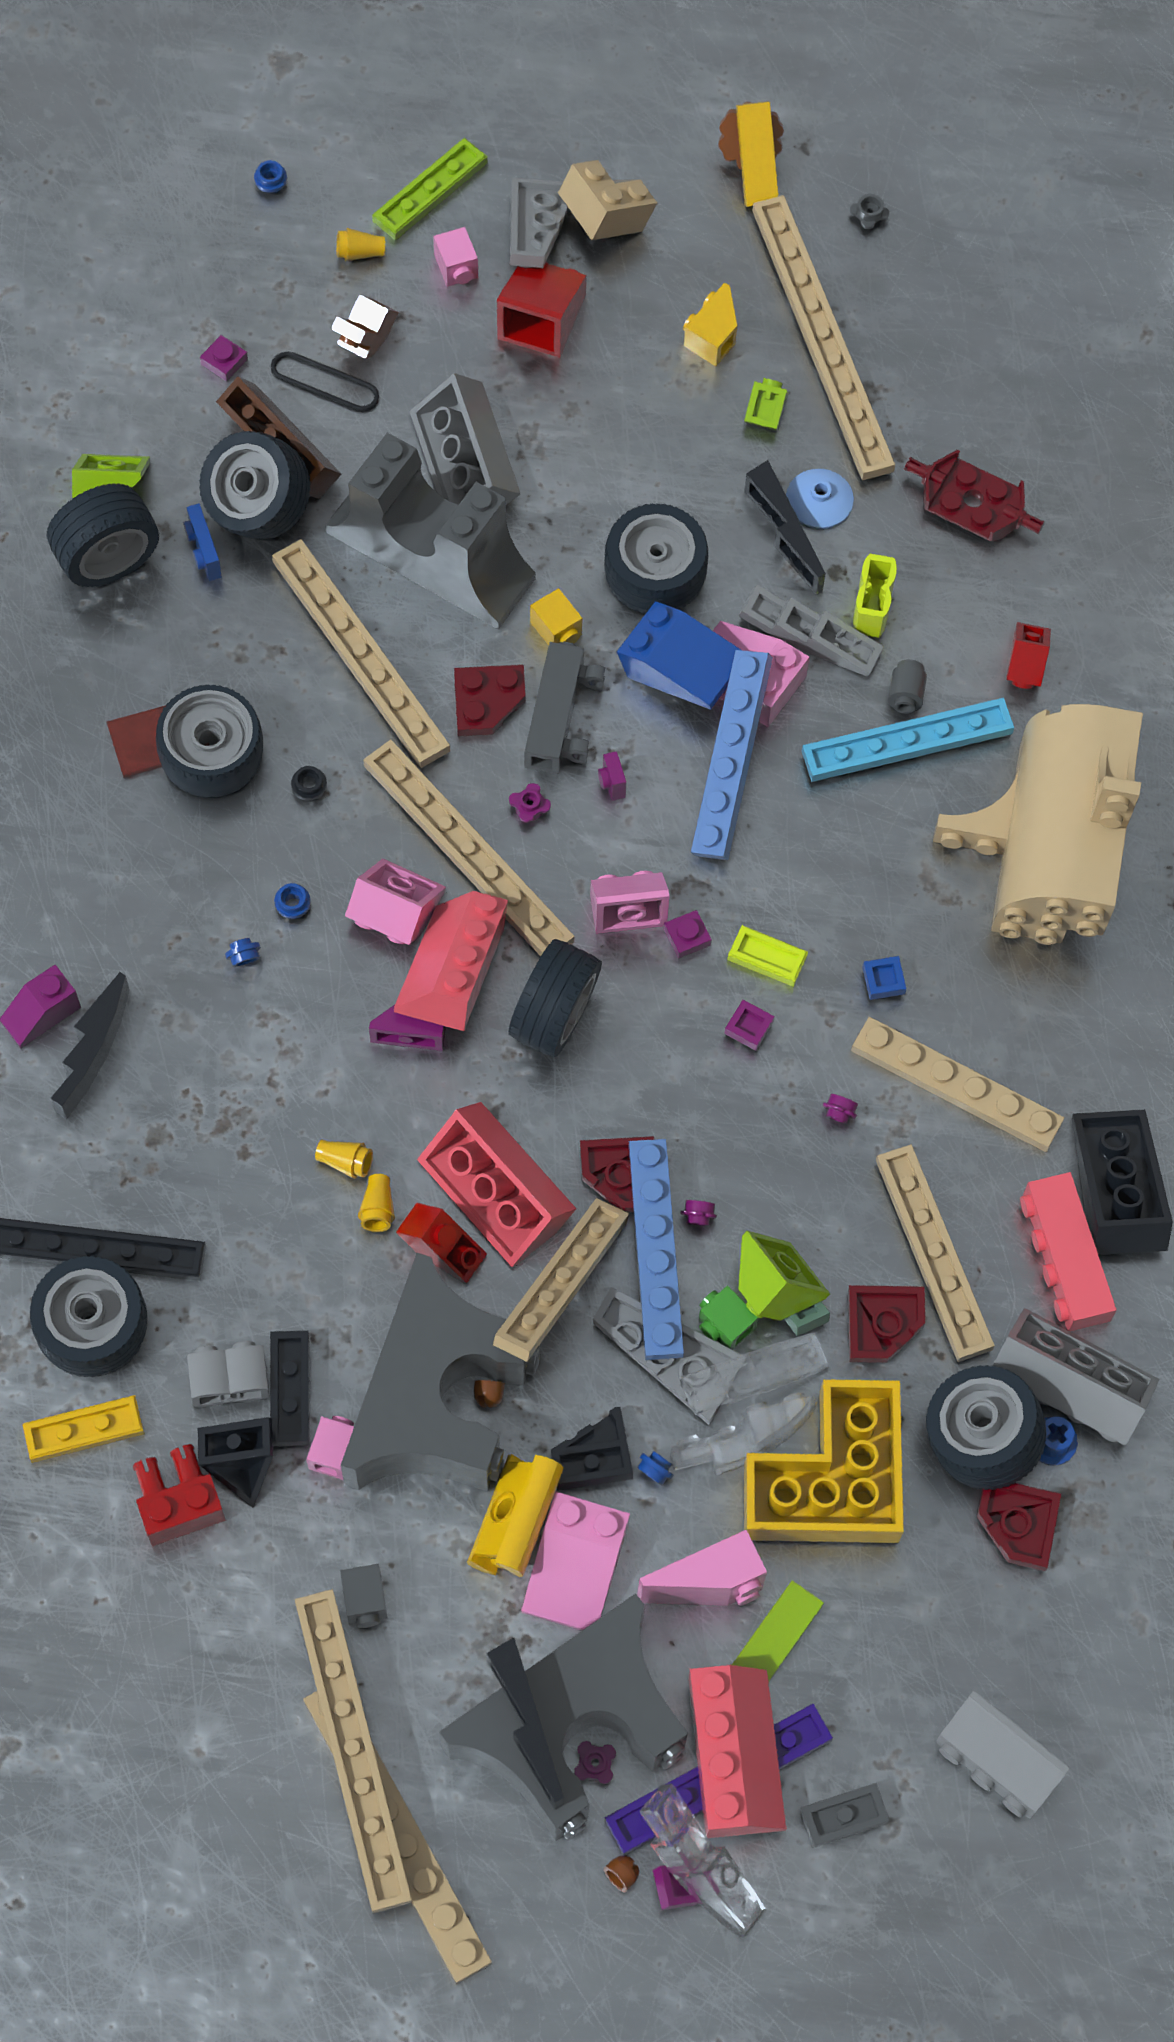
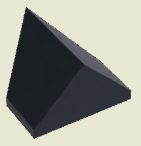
M266 1417L198 1428V1466L202 1467L254 1508L273 1458L272 1419Z

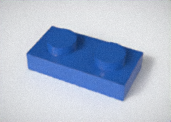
M200 503L188 506L186 508L189 520L183 522L188 541L195 540L198 548L193 550L198 570L205 569L209 581L222 578L219 558Z

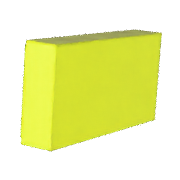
M741 925L727 960L794 987L807 959L808 952Z

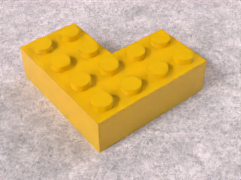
M823 1379L819 1392L820 1454H746L744 1463V1530H747L752 1541L899 1543L904 1532L900 1381Z

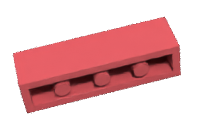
M1071 1172L1028 1182L1023 1196L1020 1197L1021 1208L1024 1216L1031 1218L1034 1230L1031 1232L1032 1242L1036 1252H1042L1046 1264L1043 1265V1275L1047 1286H1053L1057 1298L1054 1300V1308L1058 1320L1065 1322L1069 1332L1111 1322L1117 1309Z

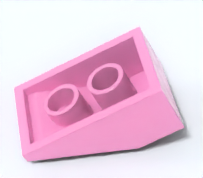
M720 621L713 630L715 633L743 651L769 653L773 657L759 719L760 723L769 727L807 677L810 657L779 638ZM727 689L720 697L723 700H725Z
M555 1491L521 1613L581 1631L600 1619L629 1526L630 1513Z
M744 1530L639 1578L637 1595L643 1603L728 1606L737 1602L739 1606H743L760 1596L758 1592L763 1588L767 1570L747 1530Z

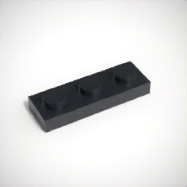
M308 1330L270 1332V1418L272 1419L273 1446L310 1445Z

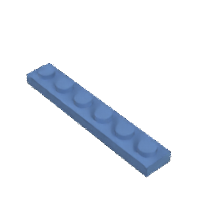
M735 651L691 853L697 857L729 859L773 660L769 653Z
M666 1139L629 1141L645 1360L683 1358L684 1350Z

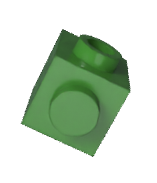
M728 1285L719 1293L716 1290L709 1293L699 1305L702 1308L698 1320L701 1332L706 1337L718 1341L731 1350H734L757 1329L759 1317L749 1311L746 1303Z

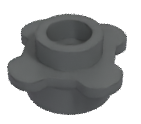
M875 194L862 196L858 203L852 204L850 208V213L858 217L861 221V226L865 229H871L875 223L880 220H887L889 217V210L884 207L883 200Z

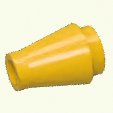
M346 228V231L338 230L336 242L337 258H345V261L375 256L384 257L385 236H376Z
M322 1139L317 1145L315 1160L323 1162L353 1179L358 1176L364 1178L369 1173L372 1165L373 1150L366 1148L365 1143L335 1142Z
M372 1174L369 1176L368 1185L358 1212L361 1226L372 1232L388 1230L391 1227V1223L395 1220L390 1189L391 1179L384 1174Z

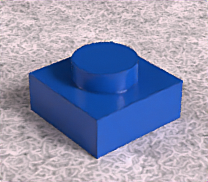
M899 956L863 962L862 969L870 1000L904 995L907 988Z

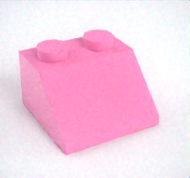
M382 858L357 878L345 916L354 920L355 924L361 928L374 929L387 935V938L394 943L410 945L422 935L435 907L439 904L445 893L446 886Z
M639 871L632 876L617 877L616 875L609 874L591 880L590 898L595 933L663 927L668 918L670 897L663 873Z

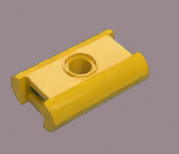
M508 1454L469 1555L468 1565L491 1575H496L498 1568H504L518 1577H523L564 1469L560 1463L540 1455H535L533 1462H524L516 1456Z

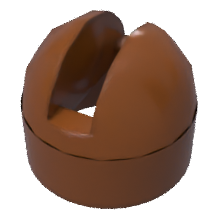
M475 1380L473 1392L477 1404L483 1408L497 1407L502 1401L505 1383Z
M627 1855L614 1858L604 1867V1873L607 1878L622 1892L628 1891L639 1878L640 1869L638 1865L634 1864V1859Z

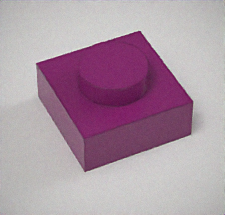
M222 335L200 356L201 365L226 382L248 360L247 351Z
M617 751L603 754V768L598 769L602 789L609 790L612 801L626 798V779Z
M697 910L664 923L663 929L678 959L711 946L712 939Z
M742 1000L727 1024L724 1034L756 1051L772 1026L775 1016Z
M694 1861L662 1865L653 1869L662 1910L695 1906L704 1901Z

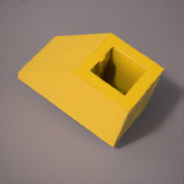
M725 282L716 292L712 291L709 293L702 309L697 314H691L683 326V331H685L684 347L715 367L736 344L737 320L731 289Z

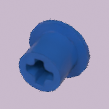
M1059 1416L1045 1418L1047 1434L1045 1448L1040 1462L1050 1466L1062 1465L1068 1462L1076 1453L1078 1446L1077 1434L1071 1423L1065 1418Z

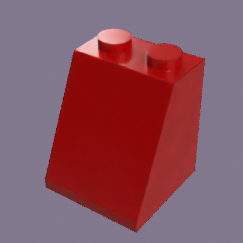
M545 262L543 268H523L517 266L497 299V339L560 358L586 296L587 275L571 268L565 269L548 264L547 262Z

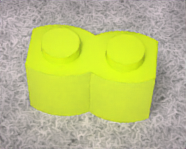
M870 553L863 563L853 615V628L866 636L880 638L885 631L897 572L894 557Z

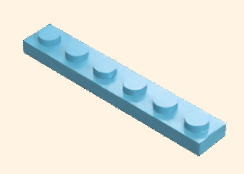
M1004 698L806 744L802 746V755L811 782L1011 735L1014 731V725Z

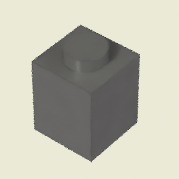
M379 1564L340 1570L349 1625L357 1624L358 1628L379 1625L380 1619L387 1618Z

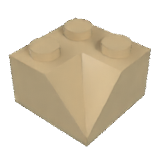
M598 160L572 164L558 192L591 240L642 232L657 205V201L640 179L612 180Z

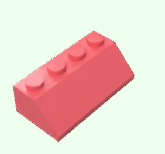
M471 891L437 905L394 1006V1012L464 1031L503 934L508 900Z
M482 1102L456 1109L417 1159L511 1267L518 1265L553 1237L577 1209Z
M735 1665L690 1669L688 1683L706 1839L786 1831L767 1670Z

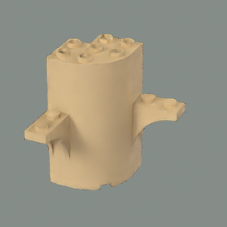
M1092 704L1062 705L1061 712L1052 714L1047 709L1034 715L1025 727L1020 743L1015 780L1008 791L998 801L977 812L963 815L939 814L933 842L941 843L944 847L951 849L964 847L977 850V852L984 855H1003L991 931L999 932L1000 935L1007 938H1018L1020 936L1032 938L1038 943L1045 945L1062 943L1067 930L1076 931L1079 935L1086 937L1104 935L1116 905L1126 828L1140 796L1141 782L1135 781V768L1143 713Z

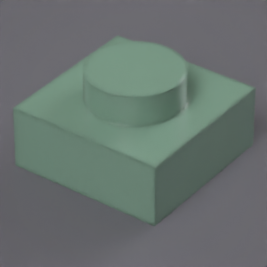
M821 1301L784 1320L795 1335L799 1336L828 1323L830 1312Z

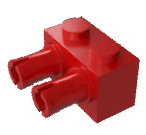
M192 1444L183 1445L186 1455L185 1459L182 1458L179 1447L170 1452V1457L173 1459L180 1483L176 1486L165 1488L156 1457L146 1458L148 1472L145 1471L142 1460L133 1465L143 1494L141 1498L136 1499L152 1547L226 1521L211 1474L202 1475L194 1451L195 1448Z

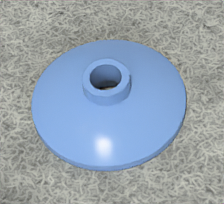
M811 469L800 473L790 482L786 492V496L800 524L812 529H829L838 526L848 518L853 508L854 496L849 483L841 475L827 469ZM817 491H821V492H824V493H826V494H825V495H818L816 492H817Z

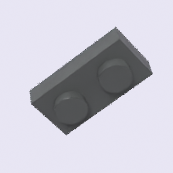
M877 1783L800 1808L813 1849L886 1825L890 1822Z

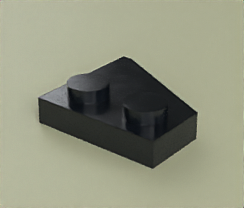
M614 1407L609 1411V1416L594 1426L591 1424L578 1431L573 1439L565 1440L551 1449V1459L564 1467L556 1488L557 1491L633 1479L621 1407Z

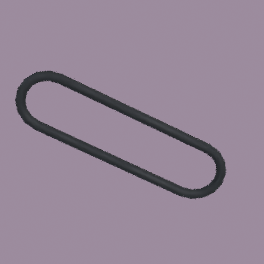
M281 352L272 359L271 371L277 378L355 410H369L378 403L379 391L369 382L294 352ZM282 357L296 358L368 387L373 391L374 399L368 405H356L280 374L276 370V363Z

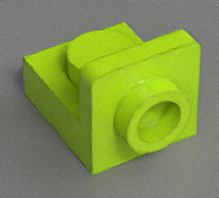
M763 378L762 383L754 381L744 419L745 423L778 430L784 403L788 396L787 389L782 388L783 383Z

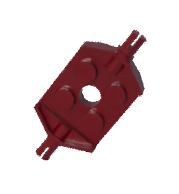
M959 450L953 451L932 465H926L913 457H910L904 470L922 478L921 483L924 484V509L991 542L1000 540L1012 530H1018L1020 526L1039 534L1044 526V520L1042 521L1024 510V481L1021 480L1019 486L1013 485L959 459ZM976 497L982 504L977 507H971L964 502V499Z

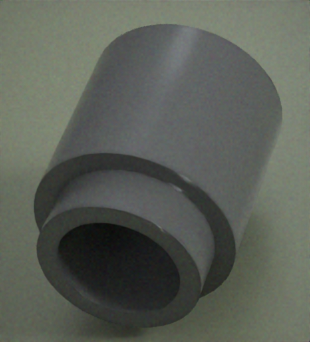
M902 660L892 672L888 703L899 713L910 714L921 709L923 706L927 674L924 671L923 664L918 661Z

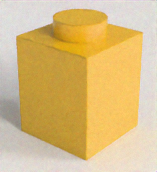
M559 588L530 605V623L548 646L550 642H570L575 644L580 636H582L583 618Z

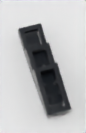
M121 972L118 973L74 1026L79 1043L62 1062L68 1078L50 1098L55 1112L66 1120L92 1085L109 1054L120 1027L130 991L126 975Z

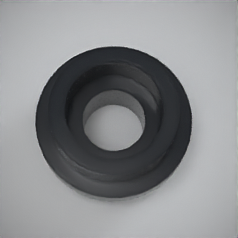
M304 766L293 775L291 786L298 798L312 801L320 798L325 793L327 780L324 773L318 768ZM306 782H313L316 784L312 788L303 787V785Z

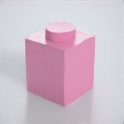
M465 227L433 236L434 256L447 287L455 284H465L472 279L478 278V257Z
M332 1416V1419L321 1417L306 1459L309 1470L343 1480L341 1462L354 1429V1422L341 1416Z

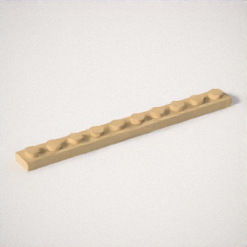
M782 195L753 203L752 212L862 481L894 472V460L785 196Z

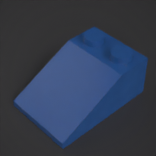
M655 601L617 650V654L629 679L711 710L728 687L735 651L741 649L685 612Z

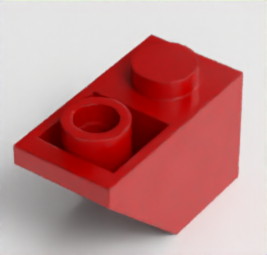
M416 1203L396 1231L416 1253L430 1256L434 1265L463 1283L469 1281L487 1255L442 1208Z

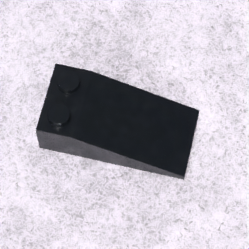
M1146 1110L1072 1114L1085 1215L1098 1255L1168 1251L1173 1220Z

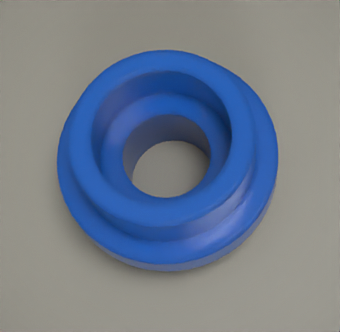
M264 161L255 171V184L261 191L267 193L280 191L287 183L286 170L276 161Z
M289 883L281 887L274 899L278 913L289 919L299 918L306 914L311 904L308 891L303 886L295 883ZM290 899H297L299 901L296 906H288L286 903Z
M244 938L229 945L231 950L225 953L226 960H231L233 967H239L260 959L258 950L261 947L259 942L251 943L250 938Z
M655 1451L650 1456L644 1453L641 1454L640 1458L642 1461L638 1465V1469L661 1485H663L667 1478L672 1479L674 1474L668 1471L672 1463Z

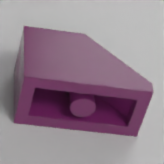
M55 964L22 987L0 1017V1022L18 1046L23 1048L81 1009L76 990Z
M395 1005L370 1022V1043L443 1051L446 1026L395 1013Z

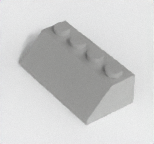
M453 373L409 411L435 490L439 495L459 505L475 482L506 498V505L521 494L482 382Z
M1026 1308L1021 1312L993 1366L1008 1369L1010 1372L1021 1377L1032 1389L1039 1404L1050 1405L1065 1413L1066 1417L1078 1424H1086L1099 1431L1100 1435L1111 1442H1119L1125 1446L1144 1414L1160 1380Z

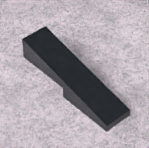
M767 460L746 473L744 492L777 529L776 549L817 595L823 591L826 573L772 466Z
M513 1637L486 1653V1660L524 1725L513 1732V1740L555 1810L563 1805L564 1797L517 1644Z

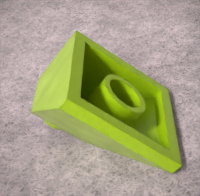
M82 454L72 468V498L101 485L119 483L133 487L141 480L150 465V457Z
M746 1231L742 1235L738 1289L747 1300V1308L755 1316L781 1321L825 1300L830 1295L829 1291L791 1242L751 1231Z

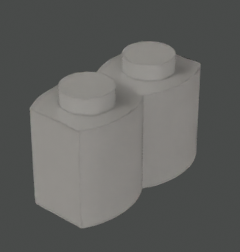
M242 1341L235 1343L233 1348L227 1350H218L216 1346H202L196 1348L195 1353L187 1355L193 1407L216 1406L229 1402L256 1401L269 1397L263 1345H256L253 1341Z

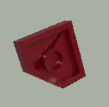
M524 664L454 668L458 736L493 735L502 726V722L514 710L517 711L526 702Z
M654 1136L580 1140L582 1181L614 1207L627 1213H634L629 1141L654 1140Z
M849 1285V1362L887 1363L921 1331L926 1323L925 1287Z
M1017 1483L1011 1484L1008 1487H1002L1001 1489H982L977 1518L1008 1563L1046 1571L1049 1564L1061 1494Z

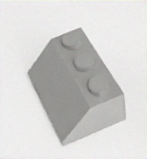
M975 1690L936 1740V1743L941 1746L939 1749L940 1753L955 1765L961 1762L973 1772L971 1778L987 1791L994 1789L1005 1798L1002 1801L1005 1807L1018 1817H1022L1024 1814L1031 1819L1070 1769Z

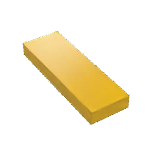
M769 101L736 105L745 206H753L755 202L778 197Z
M135 1395L22 1424L31 1463L144 1435Z

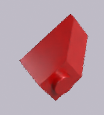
M1017 622L1006 680L1013 681L1012 684L1020 688L1031 689L1033 685L1041 687L1050 649V628Z

